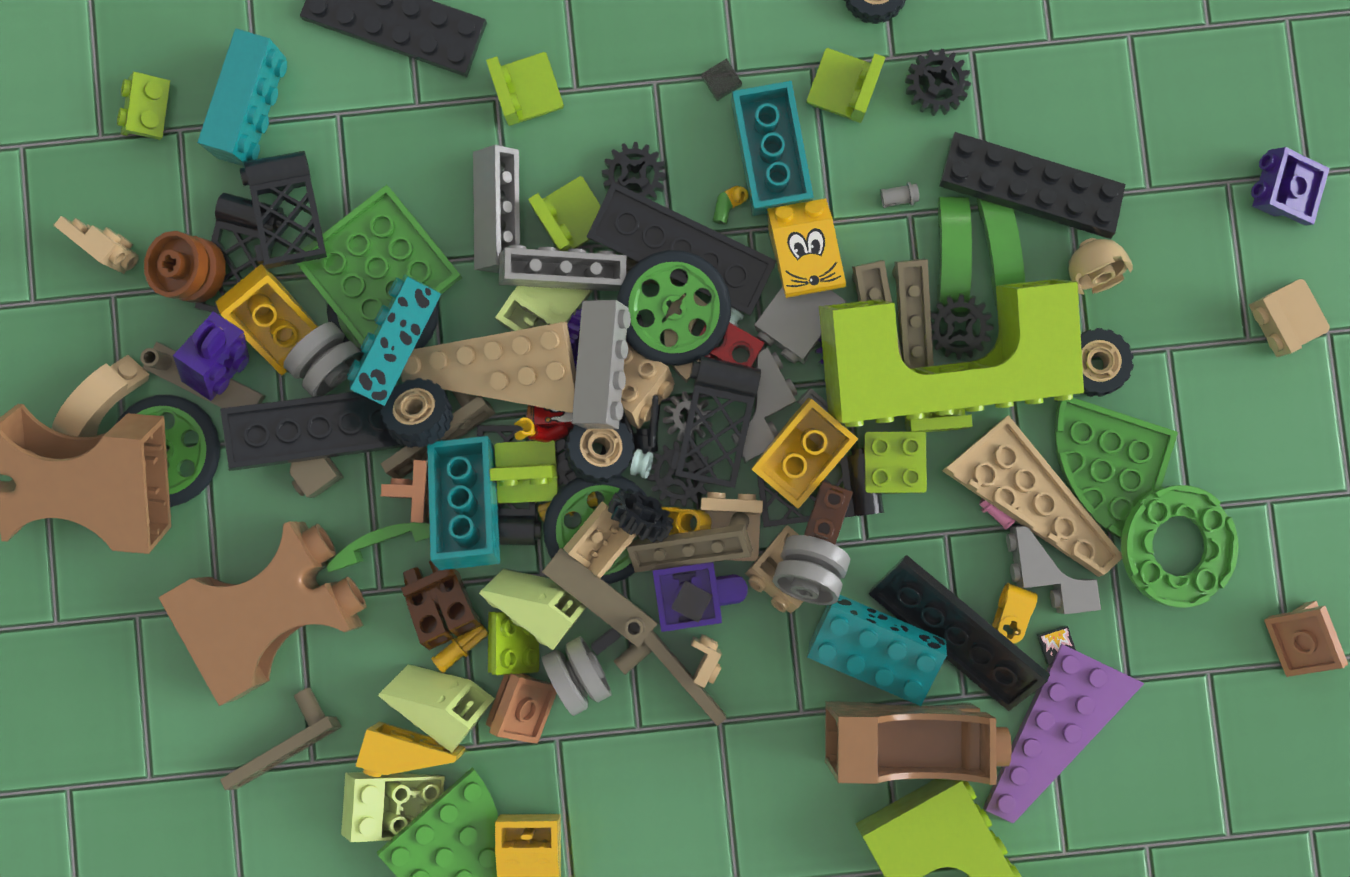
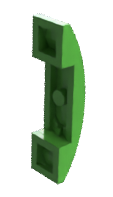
M939 197L940 284L937 286V302L940 301L946 305L948 295H951L955 301L958 300L960 293L964 294V300L969 301L972 273V225L969 197ZM964 307L953 308L956 312H966L968 308Z
M977 198L980 219H983L993 273L990 278L995 306H997V285L1025 282L1019 231L1014 209Z
M402 523L372 531L356 539L341 550L327 565L328 572L337 571L364 561L360 549L412 532L415 542L430 538V523Z

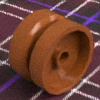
M169 231L156 237L149 246L144 259V274L148 285L155 293L168 298L199 303L214 297L222 287L226 275V262L221 249L214 242L179 231Z

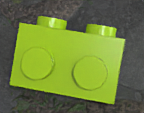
M134 71L128 79L123 80L121 96L126 97L124 108H119L117 125L122 126L121 135L127 136L131 133L158 140L163 138L170 80Z

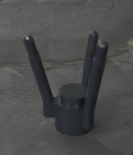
M654 395L652 398L650 426H641L640 429L636 428V433H633L632 426L629 424L623 410L622 420L628 427L629 433L631 432L633 436L634 452L637 449H641L643 454L658 451V423L661 402L658 405V395Z

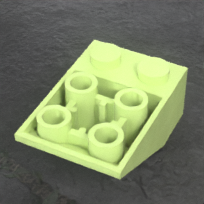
M517 286L495 318L500 324L511 331L566 321L568 324L572 314L575 315L577 309H581L582 301H586L593 290Z
M503 569L479 593L486 599L488 604L500 609L510 617L514 624L526 629L535 636L540 644L548 646L552 650H554L587 608L550 578Z
M410 664L378 695L390 707L401 713L416 727H419L451 753L477 724L495 699L469 679Z
M363 772L345 773L341 835L350 842L391 840L444 793L445 776L395 773L373 777Z

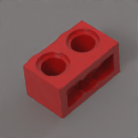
M729 322L723 337V344L720 347L714 348L705 357L752 367L765 342ZM706 325L704 326L699 336L703 335L706 331ZM737 348H743L748 352L749 359L743 363L736 362L732 357V352Z

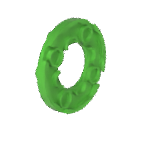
M1165 486L1145 495L1129 513L1121 537L1123 564L1135 587L1154 602L1182 608L1198 606L1209 601V598L1220 588H1224L1230 580L1238 557L1237 531L1232 517L1227 516L1224 509L1220 506L1221 502L1211 493L1194 486ZM1174 516L1190 519L1199 528L1204 542V551L1199 564L1191 572L1179 576L1166 573L1162 569V566L1156 562L1153 555L1152 545L1158 527Z

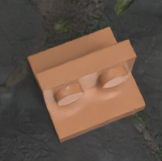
M425 460L413 461V480L391 478V484H381L382 497L412 498L411 522L429 523L428 461Z
M1317 601L1306 602L1292 612L1272 615L1264 619L1286 677L1341 669L1348 665L1326 606H1318Z
M524 673L504 675L486 721V725L491 727L489 733L496 737L538 744L557 694L552 683L535 679Z

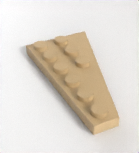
M567 321L413 349L401 373L402 382L409 379L415 380L416 378L429 379L433 383L439 384L444 390L573 413L576 369Z
M1009 415L999 421L942 470L1022 526L1028 527L1031 532L1098 577L1105 575L1122 559L1119 549Z

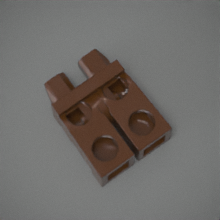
M822 481L814 503V510L811 512L804 535L817 537L835 545L853 492Z
M430 560L429 564L433 572L432 574L423 577L421 569L418 567L411 568L403 572L405 586L401 588L404 597H406V603L419 642L428 650L454 639L453 634L459 637L482 626L479 616L475 613L460 573L456 569L438 570Z

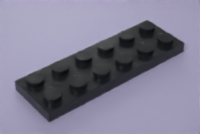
M306 0L300 14L304 21L465 77L468 76L487 25L484 18L432 0Z
M954 132L939 184L940 187L1108 239H1112L1116 233L1126 185L958 132Z
M612 182L587 235L588 239L621 255H626V257L636 262L654 253L667 250L686 251L700 256L711 263L721 274L728 287L731 307L748 316H751L777 262L615 182ZM681 269L674 270L670 275V278L684 285L687 283V274ZM706 289L697 290L698 292H701L711 297L709 291H707Z
M357 392L220 409L229 471L402 448L406 445H400L396 439L394 440L382 420L381 409L383 406Z
M905 555L869 592L873 599L897 619L945 639L947 648L945 659L1008 711L1025 700L1049 679L1050 673L908 555Z

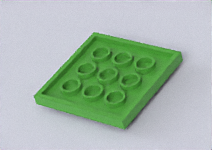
M387 184L322 234L327 254L326 258L296 263L361 345L368 332L374 334L378 326L374 320L381 306L385 305L388 307L392 296L388 293L396 277L402 279L403 275L406 274L441 294L462 279L461 274ZM314 240L302 250L319 249L317 241Z

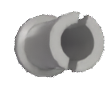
M907 182L906 186L880 189L883 208L906 203L912 206L914 202L919 201L917 184H911V182Z

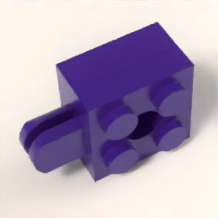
M214 311L173 355L181 382L210 401L217 394L220 395L227 389L230 379L236 372L240 373L245 369L250 358L244 331Z
M714 562L652 570L661 632L722 623L720 606L741 603L748 593L746 581L741 576L732 574L716 577Z

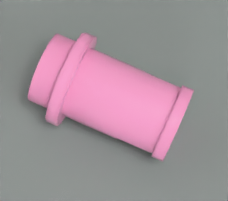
M983 498L979 502V505L982 507L981 511L983 513L988 512L1005 530L1014 524V519Z

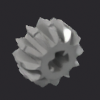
M686 391L682 392L683 402L681 403L675 396L671 397L672 403L676 406L675 409L670 406L664 407V411L673 416L663 418V423H674L667 432L671 435L677 429L680 430L677 436V441L680 442L683 439L686 422L683 424L680 421L683 418L681 413L684 410L689 412L691 401H688ZM707 399L699 405L697 404L703 416L711 412V410L702 411L709 404ZM695 412L696 416H694V420L697 421L698 419H700V417L697 414V412ZM707 421L709 426L712 428V423ZM703 422L692 428L690 436L693 441V432L695 431L699 437H705V432L700 428V426L706 428Z

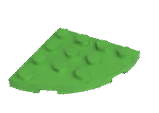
M1073 398L1071 400L1058 401L1055 417V445L1057 458L1070 491L1096 523L1121 539L1125 521L1132 508L1145 495L1161 488L1178 432L1080 399Z
M472 767L377 851L380 859L397 877H497L495 821L498 818V813L491 794Z

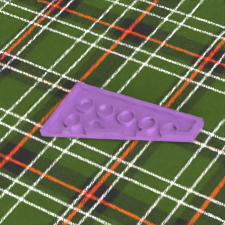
M1061 644L1052 664H1049L1046 670L1050 673L1049 679L1037 689L1013 741L1009 767H1001L997 776V785H993L983 809L1014 823L1145 683Z

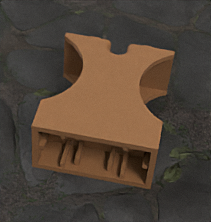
M24 404L15 405L0 417V475H7L12 478L11 481H0L1 541L8 542L29 522L45 518H58L78 523L90 529L112 551L149 554L171 528L164 416L127 413L108 432L93 437H74L54 431L36 419Z
M288 521L283 524L281 542L274 558L261 573L244 583L230 584L213 577L191 578L158 597L219 706L237 700L270 681L271 667L278 649L299 628L309 624L330 626L345 633L364 626L357 613L366 608V602L361 591L350 577L347 576L339 582L325 583L321 586L316 581L318 572L327 567V560L336 555V549L330 537L319 524L309 529L305 522Z
M825 701V763L838 783L878 784L902 779H950L997 785V767H1009L1012 746L1009 729L1007 727H996L995 717L987 712H980V708L971 703L940 706H903L866 702Z

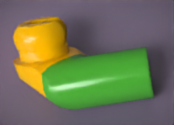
M734 186L720 193L717 197L713 222L727 224L730 209L747 201L749 196L747 189L741 186Z

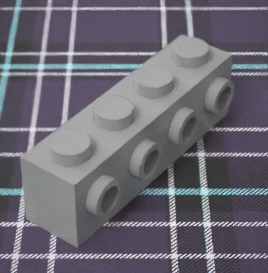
M492 145L473 152L474 270L499 273V254L504 248H508L509 245H520L519 150Z
M509 245L508 248H504L499 254V285L619 291L626 277V255H616L614 251L586 253L584 249L556 251L554 247H539L536 250L526 249V246Z
M617 300L582 301L572 424L585 429H619V420L623 417L621 396L622 389H624L626 384L624 359L628 355L626 335L627 328H629L631 323V316L628 311L629 308Z

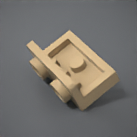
M603 501L563 548L570 556L587 567L598 578H601L612 567L615 560L632 543L636 534L630 535L618 526L620 524L619 521L611 519L612 513L608 512L609 506Z
M702 634L700 639L693 636L691 646L705 653L693 675V682L705 688L708 682L712 684L715 682L721 670V664L718 661L722 653L718 649L717 641Z

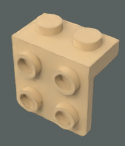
M1303 279L1296 280L1249 304L1255 320L1261 327L1276 357L1291 354L1301 349V345L1327 333L1330 329L1310 288Z
M627 342L628 355L624 359L626 384L624 389H622L621 403L629 424L640 429L644 422L650 420L653 396L658 395L659 405L663 399L670 396L675 383L667 365L659 361L646 359L637 353Z
M708 492L707 498H701L700 510L709 514L712 521L711 529L729 526L731 518L736 512H743L749 517L747 533L753 549L751 557L730 560L756 561L758 559L760 515L762 513L763 501L756 500V494H738V499H726V493Z

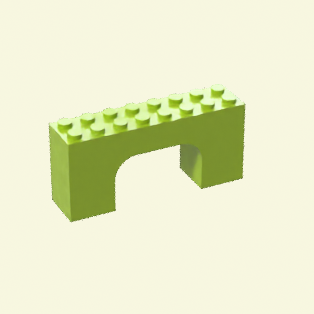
M1048 279L997 285L999 333L992 350L984 357L974 361L908 368L899 354L895 303L876 299L819 306L828 413L838 422L845 423L846 427H857L864 425V420L875 419L876 423L893 422L896 416L905 415L906 419L924 418V413L935 412L936 415L944 416L954 414V409L965 408L967 412H977L984 410V405L995 404L996 408L1013 407L1016 401H1025V404H1040L1044 402L1043 398L1054 397V400L1057 401L1073 399V394L1084 393L1078 282Z
M934 779L856 823L884 877H923L936 869L944 867L959 869L965 872L967 877H1022L1016 866L1012 865L1007 857L1004 858V855L1008 854L1001 839L998 836L996 837L992 830L989 831L988 828L992 826V823L984 809H980L979 805L973 802L977 796L968 781Z

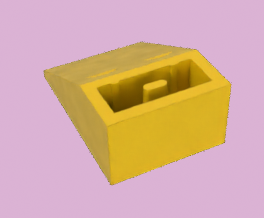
M500 814L495 821L497 877H561V814Z

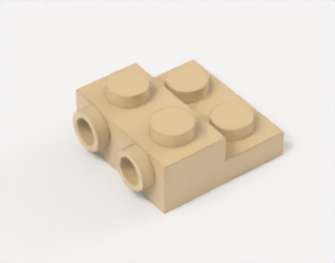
M60 216L54 224L57 229L98 262L123 274L131 270L139 260V255L130 249L133 244L119 233L116 234L107 227L101 230L93 225H85L77 218L70 221L63 216Z
M786 525L745 574L749 577L748 583L754 590L758 592L764 590L773 598L771 603L780 612L788 611L791 614L804 601L783 593L772 582L778 563L783 561L781 553L786 538L792 535H799L790 526Z

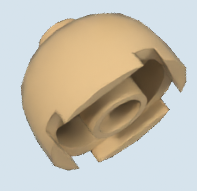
M1096 238L1087 239L1079 245V248L1069 260L1068 267L1070 280L1078 282L1079 294H1084L1083 290L1092 288L1093 294L1110 289L1125 279L1123 273L1127 269L1130 273L1133 270V264L1122 246L1113 240Z

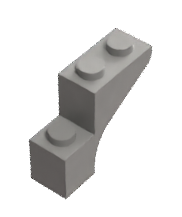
M768 348L762 350L756 359V368L761 369V377L756 394L755 413L749 422L742 459L745 463L763 454L778 435V431L772 421L767 423L765 418L796 402L794 396L798 394L790 378L784 379L780 371L783 368V364L776 352L771 354ZM736 433L732 434L731 438L734 444L737 446L739 438L736 435Z
M1009 527L1010 534L1006 535L1008 551L1013 553L1014 564L1010 565L1012 581L1016 582L1018 587L1028 588L1053 585L1054 590L1050 591V600L1052 607L1056 608L1057 613L1072 614L1101 610L1097 579H1073L1066 576L1059 570L1028 527Z

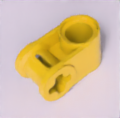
M661 507L663 510L670 512L668 517L674 519L672 523L673 528L669 535L711 529L712 521L709 514L705 511L680 509L678 507ZM693 516L697 519L695 530H692L690 527V520Z
M1007 583L1001 592L992 626L1013 644L1018 643L1025 636L1030 617L1036 607L1037 593ZM1009 625L1013 629V633L1007 634L1003 630V626Z

